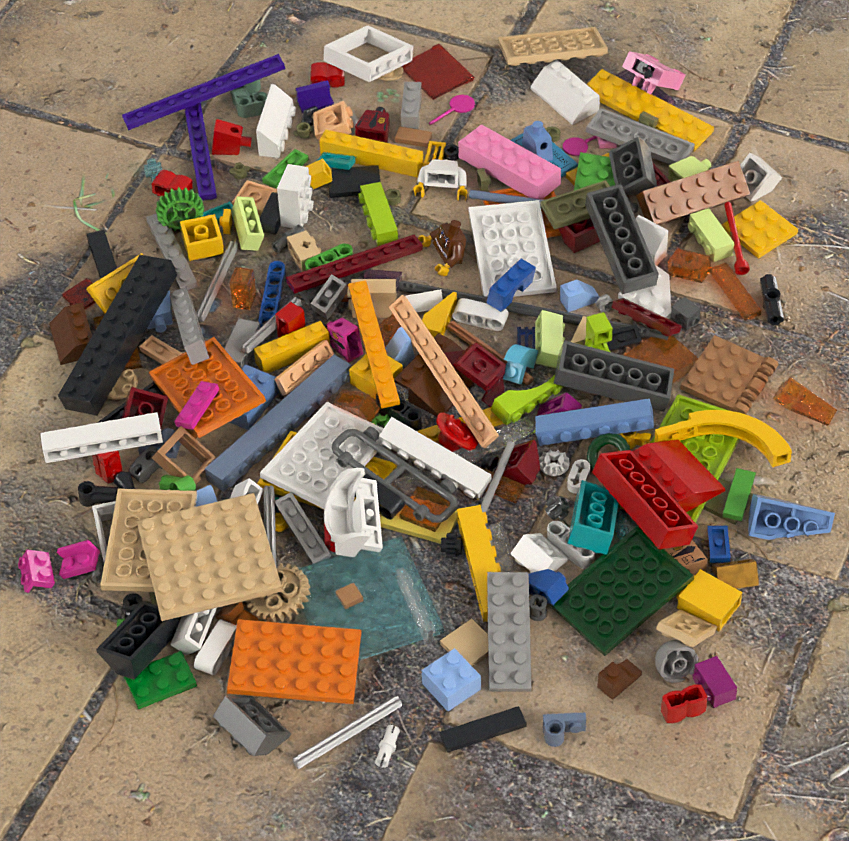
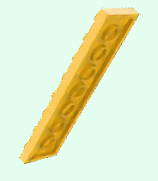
M603 69L586 84L600 96V103L639 122L640 114L643 111L657 117V130L694 143V152L714 132V126L652 94L650 95L638 87L632 86L627 81Z

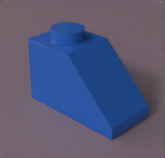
M545 569L529 574V594L532 596H544L547 599V603L554 605L569 589L566 584V578L561 572Z

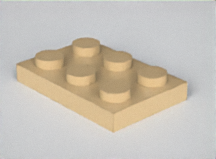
M679 610L659 621L656 630L662 632V635L665 637L676 638L683 644L694 647L715 634L717 626Z

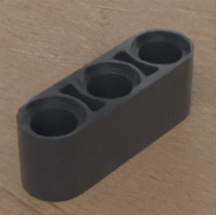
M272 192L259 218L263 233L276 235L281 226L278 193Z
M376 394L377 412L383 416L388 414L389 418L393 417L415 431L422 429V414L419 409L400 397V405L381 408L378 395Z
M366 473L363 476L365 479L375 480ZM376 480L379 514L391 520L405 507V502L399 495Z

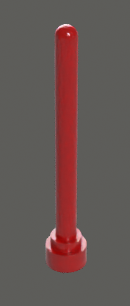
M726 202L724 206L737 260L734 265L735 273L737 275H745L750 271L749 264L743 258L732 205L730 202Z

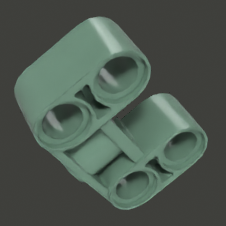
M260 79L230 91L233 104L241 118L262 114L268 95L265 92H258L261 90Z

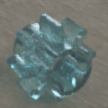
M155 158L147 160V164L143 165L145 177H150L151 181H154L162 170L161 162H156Z

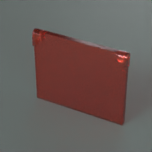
M440 44L432 46L431 49L413 57L411 62L401 66L414 82H421V89L433 100L474 80V76Z

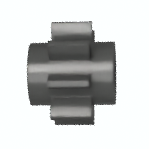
M554 495L547 500L546 505L548 507L545 508L548 516L553 520L559 518L562 521L569 513L567 509L570 508L567 500L562 496L556 498Z

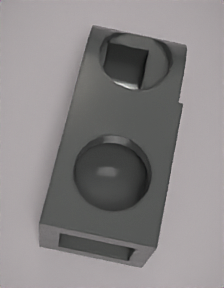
M153 445L145 450L128 470L131 476L140 483L146 482L158 468L163 469L152 459L158 451Z

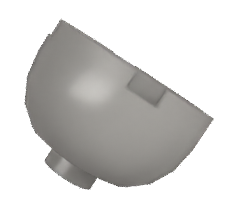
M671 640L664 643L658 649L655 656V665L659 674L667 682L671 683L686 680L683 677L688 674L692 675L695 664L698 663V656L694 649L679 640Z

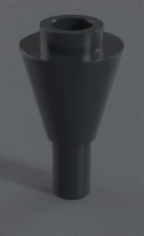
M123 471L115 476L113 483L119 489H135L130 472Z

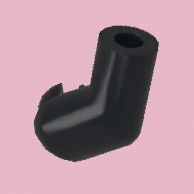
M312 106L305 109L301 122H306L312 126L313 123L311 122H313L311 116H313V112L318 111V108Z

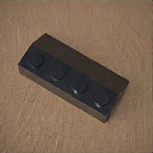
M142 601L96 649L97 653L116 674L135 680L173 639L179 625L178 617L161 621L158 605Z

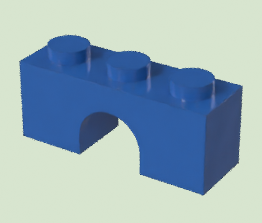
M521 258L490 287L487 304L502 312L512 303L517 289L523 292L533 282L536 267Z

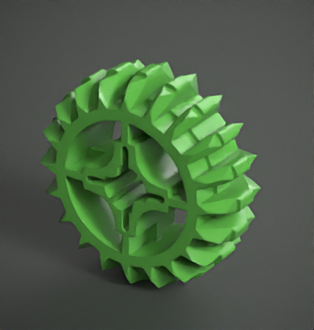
M178 187L175 191L171 188L170 193L165 191L164 196H160V201H157L156 204L158 220L162 226L167 225L174 232L176 229L181 231L180 221L203 217L204 206L202 199L198 193H194L192 189L188 191L186 187L183 190Z

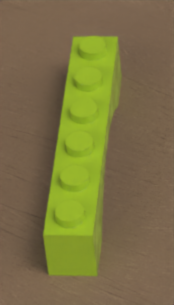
M554 375L546 383L532 389L508 390L494 399L491 411L505 425H508L512 421H518L524 413H530L539 403H545L551 395H557L565 386L554 384Z

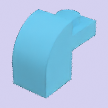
M518 344L511 346L504 358L507 364L503 380L522 385L526 367L534 369L539 350Z

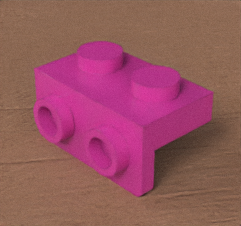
M26 549L18 561L24 592L29 593L33 586L52 588L55 582L49 552Z

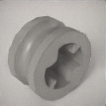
M604 294L598 298L596 306L600 308L601 312L606 313L612 309L613 299L609 295Z

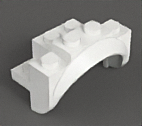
M364 468L344 470L330 487L331 491L324 508V522L331 536V542H335L336 555L355 557L361 549L380 552L383 548L376 480L363 478L365 475Z

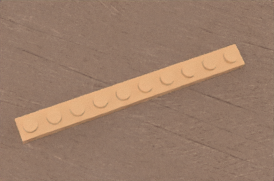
M401 295L389 306L390 310L410 337L411 342L481 447L486 448L499 437V434L406 296Z

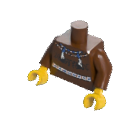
M452 220L451 223L440 225V227L430 232L428 237L424 235L418 237L419 241L423 242V247H429L431 240H433L434 247L445 265L437 264L435 267V271L440 276H447L450 267L452 268L456 264H462L466 237L460 229L461 223L458 220Z

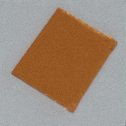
M669 336L668 340L650 337L623 355L673 368L672 383L689 373L698 360V357L674 336Z

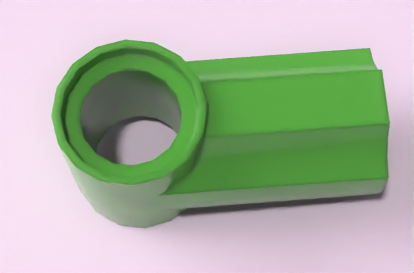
M164 475L159 482L161 490H196V484L189 475L182 478Z

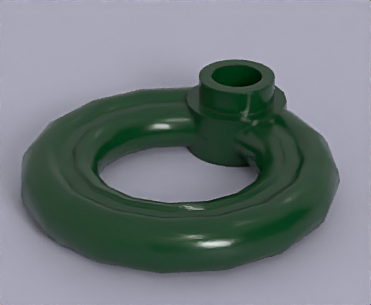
M613 433L602 434L595 438L589 445L586 455L591 471L595 467L598 453L603 446L610 444L617 447L619 451L630 450L627 441L620 435Z

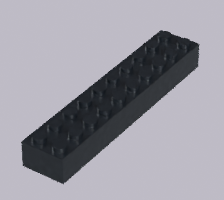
M139 255L58 394L66 410L98 416L109 393L115 386L178 275L171 260Z

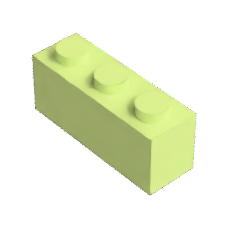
M237 196L231 212L241 250L258 251L264 238V233L254 198Z
M709 208L690 214L688 229L691 233L693 232L697 242L703 246L706 255L710 256L713 262L733 256L734 242Z
M542 310L535 321V350H539L536 364L556 368L558 355L565 340V337H563L565 329L563 315Z

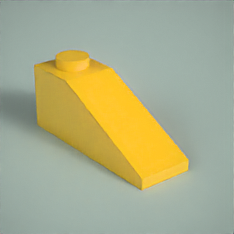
M452 292L424 314L422 321L433 338L438 333L443 336L445 335L457 305V292Z

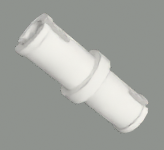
M393 725L387 726L384 738L379 743L380 750L375 764L380 766L383 759L382 768L388 767L391 754L396 749L395 743L400 730L395 726L394 732L391 733Z

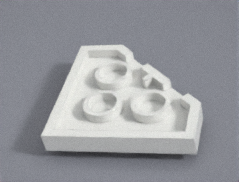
M656 266L659 273L657 285L626 294L618 293V299L626 298L667 319L671 318L669 274Z

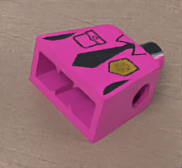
M344 318L327 323L325 328L329 332L331 346L348 363L363 355L359 328Z

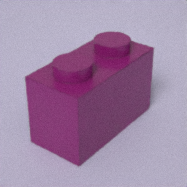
M718 656L695 664L694 674H692L695 684L702 685L707 695V702L709 701L713 708L736 699L737 686Z

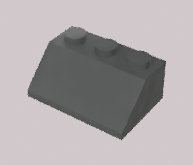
M639 136L609 151L615 185L621 184L626 195H638L642 191L657 187L649 146Z
M249 695L225 696L213 716L219 722V725L223 729L228 730L232 734V738L241 743L246 748L247 753L252 756L268 755L291 736V733L255 698Z

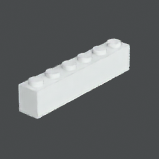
M158 413L40 433L46 463L163 443Z
M391 417L379 435L383 447L388 450H395L405 460H412L418 468L422 470L425 468L431 471L430 474L437 479L451 480L456 489H462L464 494L472 499L475 497L480 500L491 483V474Z

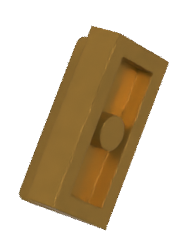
M753 559L712 564L713 573L717 575V579L735 589L759 585L757 563Z

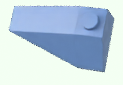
M753 494L749 509L748 535L772 540L799 535L830 533L835 513Z

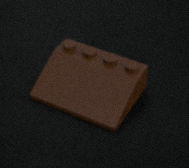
M439 333L434 337L443 353L463 350L453 340ZM420 354L394 379L399 397L436 417L439 413H447L453 406V403ZM455 369L469 389L474 382Z

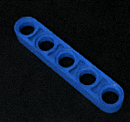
M281 261L272 262L268 268L259 314L260 328L264 325L262 324L264 321L270 320L279 311L286 274L285 264ZM275 268H281V269H282V270L279 271V272L273 271V269H275ZM272 281L279 282L277 285L270 284ZM270 294L277 295L275 298L268 297ZM268 307L274 308V310L270 312L266 311L265 309Z

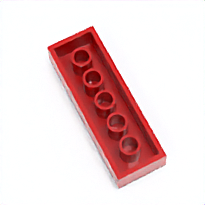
M631 450L601 453L592 473L650 538L659 550L690 545L698 525Z

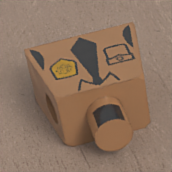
M693 540L690 545L664 549L693 575H696L700 569L706 572L708 559Z

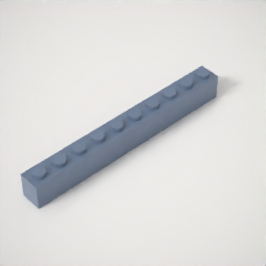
M335 354L331 356L205 468L207 481L223 492L232 487L253 465L259 463L263 456L272 451L281 440H284L290 431L298 428L301 422L310 417L330 396L336 394L340 387L350 381L349 369L351 364Z

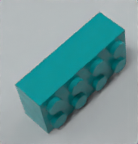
M582 480L575 499L568 544L607 555L614 536L618 501L604 486Z

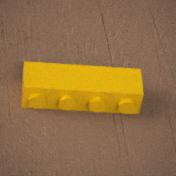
M318 321L254 348L255 363L260 371L271 373L296 362L321 341L327 340L330 345L329 332L322 322Z

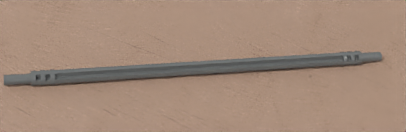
M401 280V282L396 281V288L399 291L418 294L441 290L443 299L452 292H457V302L459 299L465 298L487 303L488 297L404 280ZM512 302L505 308L508 312L538 317L540 312L544 310L563 315L564 323L579 325L582 317L585 316ZM609 320L613 330L631 326V324ZM637 325L641 338L649 339L651 337L668 341L669 336H664L659 331Z

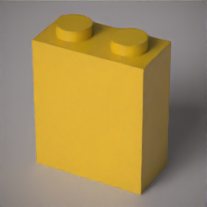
M700 569L694 575V580L677 594V608L717 626L716 630L720 631L741 605L742 592Z

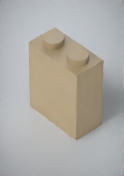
M396 279L351 280V283L367 281L377 318H396L389 308L397 300ZM348 289V291H347L348 298H351L350 292H349V289ZM349 299L348 308L352 310V317L356 318L352 300Z

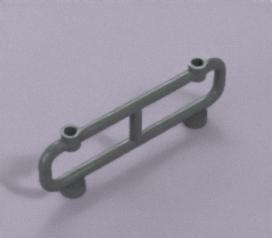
M370 426L364 432L357 429H348L333 441L331 448L338 457L337 463L341 467L345 468L347 465H350L352 468H364L366 474L399 495L404 500L405 505L414 510L413 516L418 521H422L425 518L433 523L444 522L457 509L458 502L453 495L456 491V486L451 480L444 479L439 485L377 443L379 433L375 428ZM351 436L356 437L398 467L383 480L353 459L349 452H343L339 446ZM406 471L449 501L450 505L442 514L434 515L427 506L419 505L392 486L391 483Z

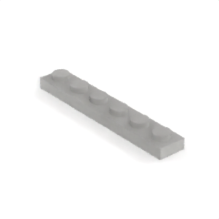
M157 214L147 216V223L164 259L171 260L178 275L175 278V282L178 288L190 290L198 287L197 281L171 228L169 229L167 225L162 226L157 218Z

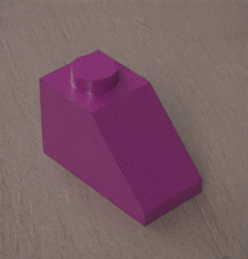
M566 392L541 404L537 416L578 410L582 408V405Z

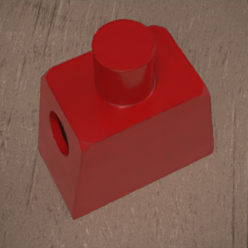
M216 119L212 155H239L241 146L251 148L252 137L242 136V126Z

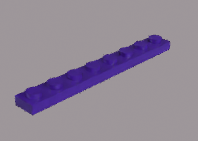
M200 102L185 108L198 194L203 201L217 199Z

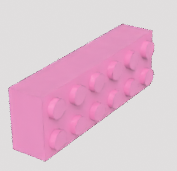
M482 124L458 142L460 159L478 169L484 168L488 175L529 198L543 199L561 185V168Z

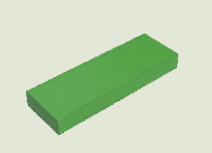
M294 149L262 178L263 183L277 189L287 165L303 166L309 160L308 155Z
M736 468L722 517L738 521L743 520L756 472Z

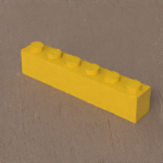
M326 129L319 140L320 156L323 152L354 156L356 159L354 164L363 166L379 165L381 170L418 178L420 169L423 167V151Z
M481 505L457 509V523L483 622H488L487 572H501L500 564L495 562L497 554L495 546H491L490 543L492 540L491 530L486 528L488 523L486 512H482Z

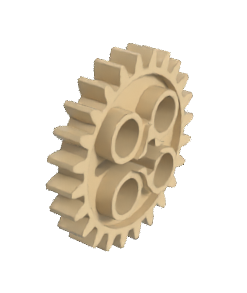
M282 563L276 568L282 586V592L278 593L288 603H285L277 593L246 600L248 609L260 621L264 619L265 622L270 620L277 622V619H280L283 623L284 617L287 616L291 619L292 613L298 615L297 609H304L302 602H308L306 596L311 594L308 590L311 588L308 583L309 580L302 570H298L297 566L292 568L289 563L285 568Z

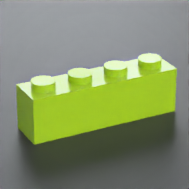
M381 182L360 186L361 193L358 194L359 203L363 204L362 210L364 216H367V226L372 229L370 230L372 240L376 241L377 247L398 240V229Z

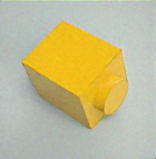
M323 158L305 166L308 167L309 175H311L310 185L313 189L332 182L331 168Z

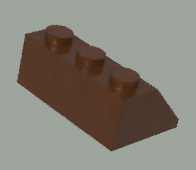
M83 303L64 307L49 323L60 365L78 361L92 337Z

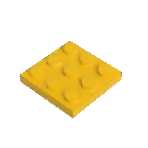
M761 200L734 216L740 245L758 259L798 233V228ZM726 221L722 224V227L731 237L729 224Z

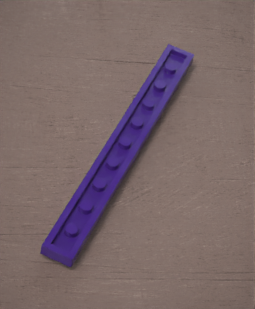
M277 54L122 115L127 129L131 130L285 70V65L280 55Z

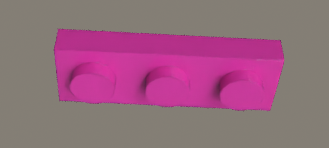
M200 382L174 421L176 427L182 426L191 430L195 428L220 390L218 384Z

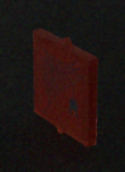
M87 278L62 294V297L69 302V305L83 303L84 309L96 303L86 290L88 286L93 284Z

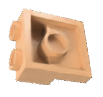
M342 101L313 112L314 132L317 140H320L325 129L344 134L352 133L351 128L354 127V123L350 118L353 116L351 107H347L345 102Z

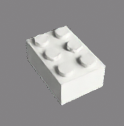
M288 164L280 180L277 192L282 227L294 228L297 225L303 227L304 223L308 221V213L312 211L314 204L311 200V175H309L308 167Z

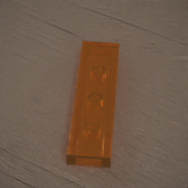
M727 263L710 268L711 275L745 321L761 315L762 310Z

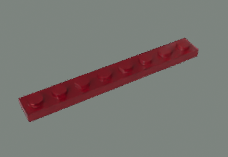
M413 234L286 277V283L293 293L296 294L325 284L331 274L340 279L422 251L423 244Z

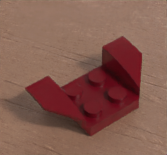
M478 343L472 344L466 350L444 353L453 368L485 390L481 401L489 407H492L494 399L505 393L503 376L506 364Z

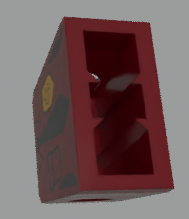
M377 107L375 111L365 110L355 125V136L388 143L390 129L389 113L383 107Z

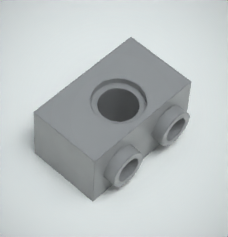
M331 274L311 302L312 310L328 320L347 294V284Z

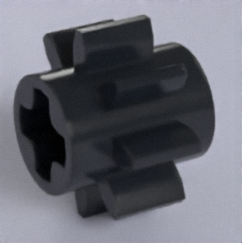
M447 533L446 538H441V553H446V557L456 558L457 553H462V538H457V533Z

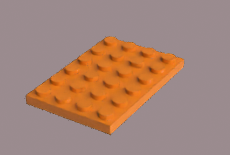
M215 337L205 341L209 359L192 365L185 352L149 371L151 379L162 393L169 397L168 400L179 414L201 381L218 384L220 390L193 429L198 438L207 435L266 402L265 396Z
M238 619L227 694L354 704L362 630Z

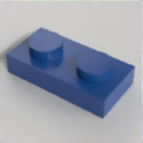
M707 526L710 563L730 562L728 526Z

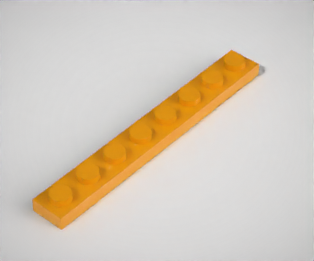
M367 281L349 283L348 289L381 408L400 405Z

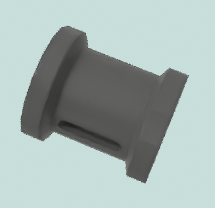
M534 595L529 600L530 618L534 621H542L547 616V599L544 596Z

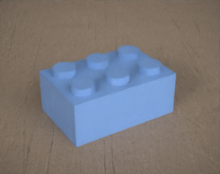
M245 364L242 370L266 399V402L230 421L234 425L249 430L277 396L279 388L274 380L275 376Z

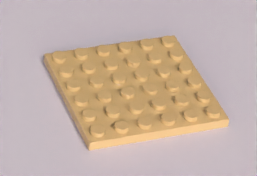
M254 493L137 521L161 621L282 592L281 582Z

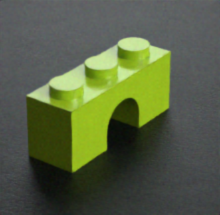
M604 312L586 317L585 346L610 352L607 342L612 341L613 328Z

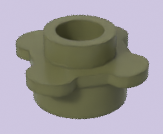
M301 122L296 126L297 130L294 131V135L307 139L314 130L308 123Z
M238 162L229 170V173L233 174L236 179H244L247 176V172L250 171V167Z

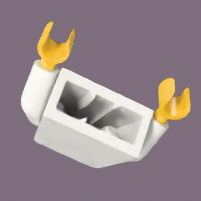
M434 159L420 169L417 180L418 185H415L413 188L415 197L418 192H421V198L425 196L424 185L460 188L457 190V200L459 201L460 195L465 196V201L467 200L468 192L465 189L467 187L466 172L461 167H458L457 161Z

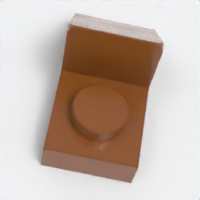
M243 601L225 605L215 616L217 620H223L237 625L238 619L260 621L256 616L244 610Z

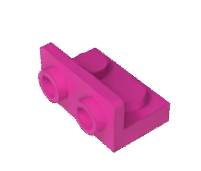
M89 540L58 548L57 553L63 558L59 575L63 579L95 571L100 550Z

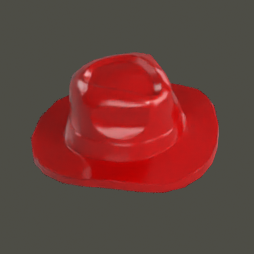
M439 413L436 418L437 426L440 429L437 437L439 443L451 452H455L460 448L469 451L474 450L479 442L467 424L458 418L455 419L452 414Z

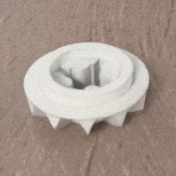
M550 449L549 452H543L542 456L539 457L540 470L550 476L564 474L570 465L569 458L565 452L560 453L559 450L555 452Z

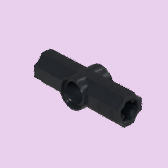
M765 274L764 277L760 278V286L767 323H770L772 326L779 325L784 321L780 301L781 292L778 290L776 277L772 276V274Z

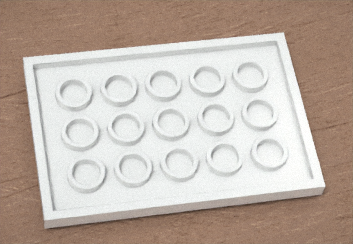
M539 200L468 208L483 296L488 297L490 287L521 258L535 266L536 270L533 282L523 292L517 289L513 297L556 292L557 287Z
M326 402L260 472V478L324 509L333 482L341 472L352 468L350 465L343 468L337 463L338 457L331 448L333 441L348 429H357L364 432L371 426L380 435L384 428ZM353 436L347 438L339 446L343 452H349L353 459L363 466L377 453V451ZM379 438L376 442L381 445L380 438Z

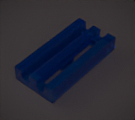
M517 327V344L521 345V335H525V347H528V335L532 334V349H535V327H532V329Z

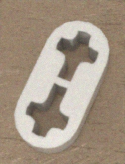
M577 460L571 468L567 480V488L573 494L578 493L582 480L588 481L590 475V463L588 461Z

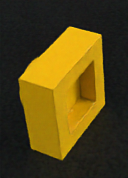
M224 209L223 216H220L219 223L220 227H223V234H231L233 223L231 209Z

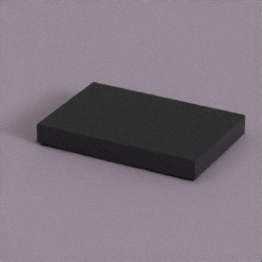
M379 165L351 167L349 170L331 169L332 182L328 183L329 198L358 196L361 193L360 186L381 182Z

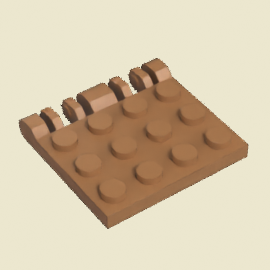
M714 335L681 383L680 389L720 408L746 415L752 406L751 402L757 399V396H759L768 382L767 376H771L779 364L771 357H762Z

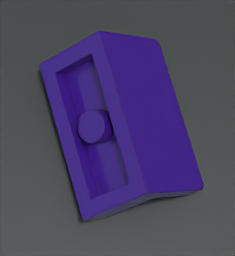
M328 80L295 88L296 101L302 113L305 109L316 106L319 110L334 105L330 95Z

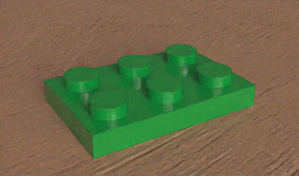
M182 651L149 663L135 680L124 677L138 710L197 687L196 680Z

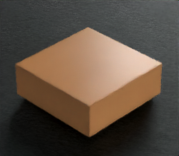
M354 583L336 590V596L345 609L363 602V596Z

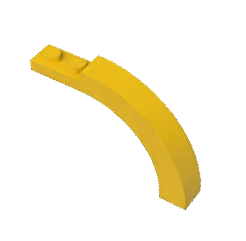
M727 410L697 411L689 413L688 420L655 429L654 442L677 439L681 441L708 434L727 435L753 445L768 459L772 467L791 462L792 449L776 430L754 417L739 412Z

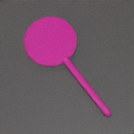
M468 95L453 97L450 100L451 109L430 121L429 125L437 122L452 111L458 113L471 111L475 106L474 99Z
M592 136L586 140L578 137L568 138L563 143V150L568 155L579 156L580 152H587V142L596 139L597 136Z

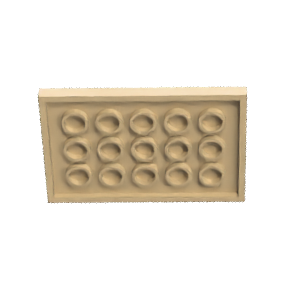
M596 27L498 37V44L505 60L511 66H518L520 63L535 64L537 61L552 62L555 59L565 61L574 57L584 59L592 55L594 57H601L603 54H608V47Z
M118 489L101 579V590L154 592L137 521L196 507L197 491Z

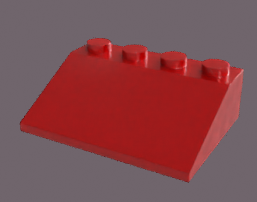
M678 439L647 443L632 451L685 512L725 492L724 486Z

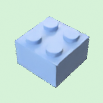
M454 648L422 669V684L447 711H450L481 690V675Z

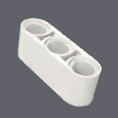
M465 298L458 300L452 314L457 322L494 331H501L509 315L506 309L500 312L487 303Z
M560 521L550 522L547 527V539L569 557L570 561L582 569H587L595 562V552L568 544L570 533L568 526Z
M223 620L217 622L195 658V669L216 675L234 646L237 625Z

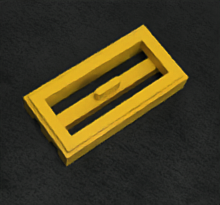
M429 141L423 166L430 163L429 158L433 146H435L432 160L437 158L440 146L442 147L438 160H443L444 148L446 147L445 142Z

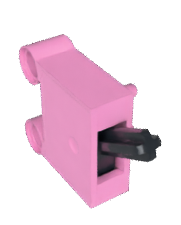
M630 51L622 66L636 74L632 86L637 87L641 78L645 79L641 89L647 90V93L650 95L656 86L679 90L686 76L681 71L661 64L653 56Z

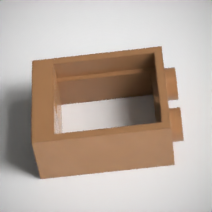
M180 426L155 453L152 459L172 476L181 478L187 476L184 471L165 455L179 441L203 463L191 476L195 484H197L202 479L199 475L202 472L205 473V468L214 460L215 456Z

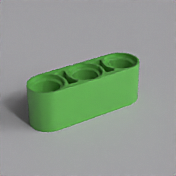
M340 244L309 258L305 262V268L309 270L353 255V248L349 244Z

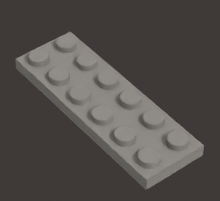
M603 108L599 109L586 127L587 133L620 146L639 136L649 146L651 158L669 165L689 157L695 146L694 143Z
M487 572L489 691L531 692L528 572Z

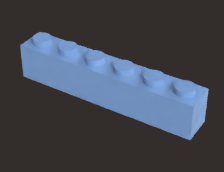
M650 398L535 416L536 436L540 446L595 438L606 433L621 434L654 429L653 409Z

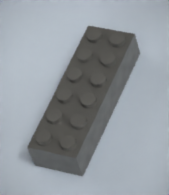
M619 184L587 193L586 208L621 294L657 285L659 273L622 185Z
M564 340L558 355L554 384L624 402L650 398L652 409L664 412L671 396L674 369Z

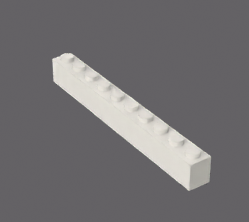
M248 478L235 485L230 499L254 493L258 504L263 488ZM217 608L182 616L170 645L182 651L186 656L200 650Z

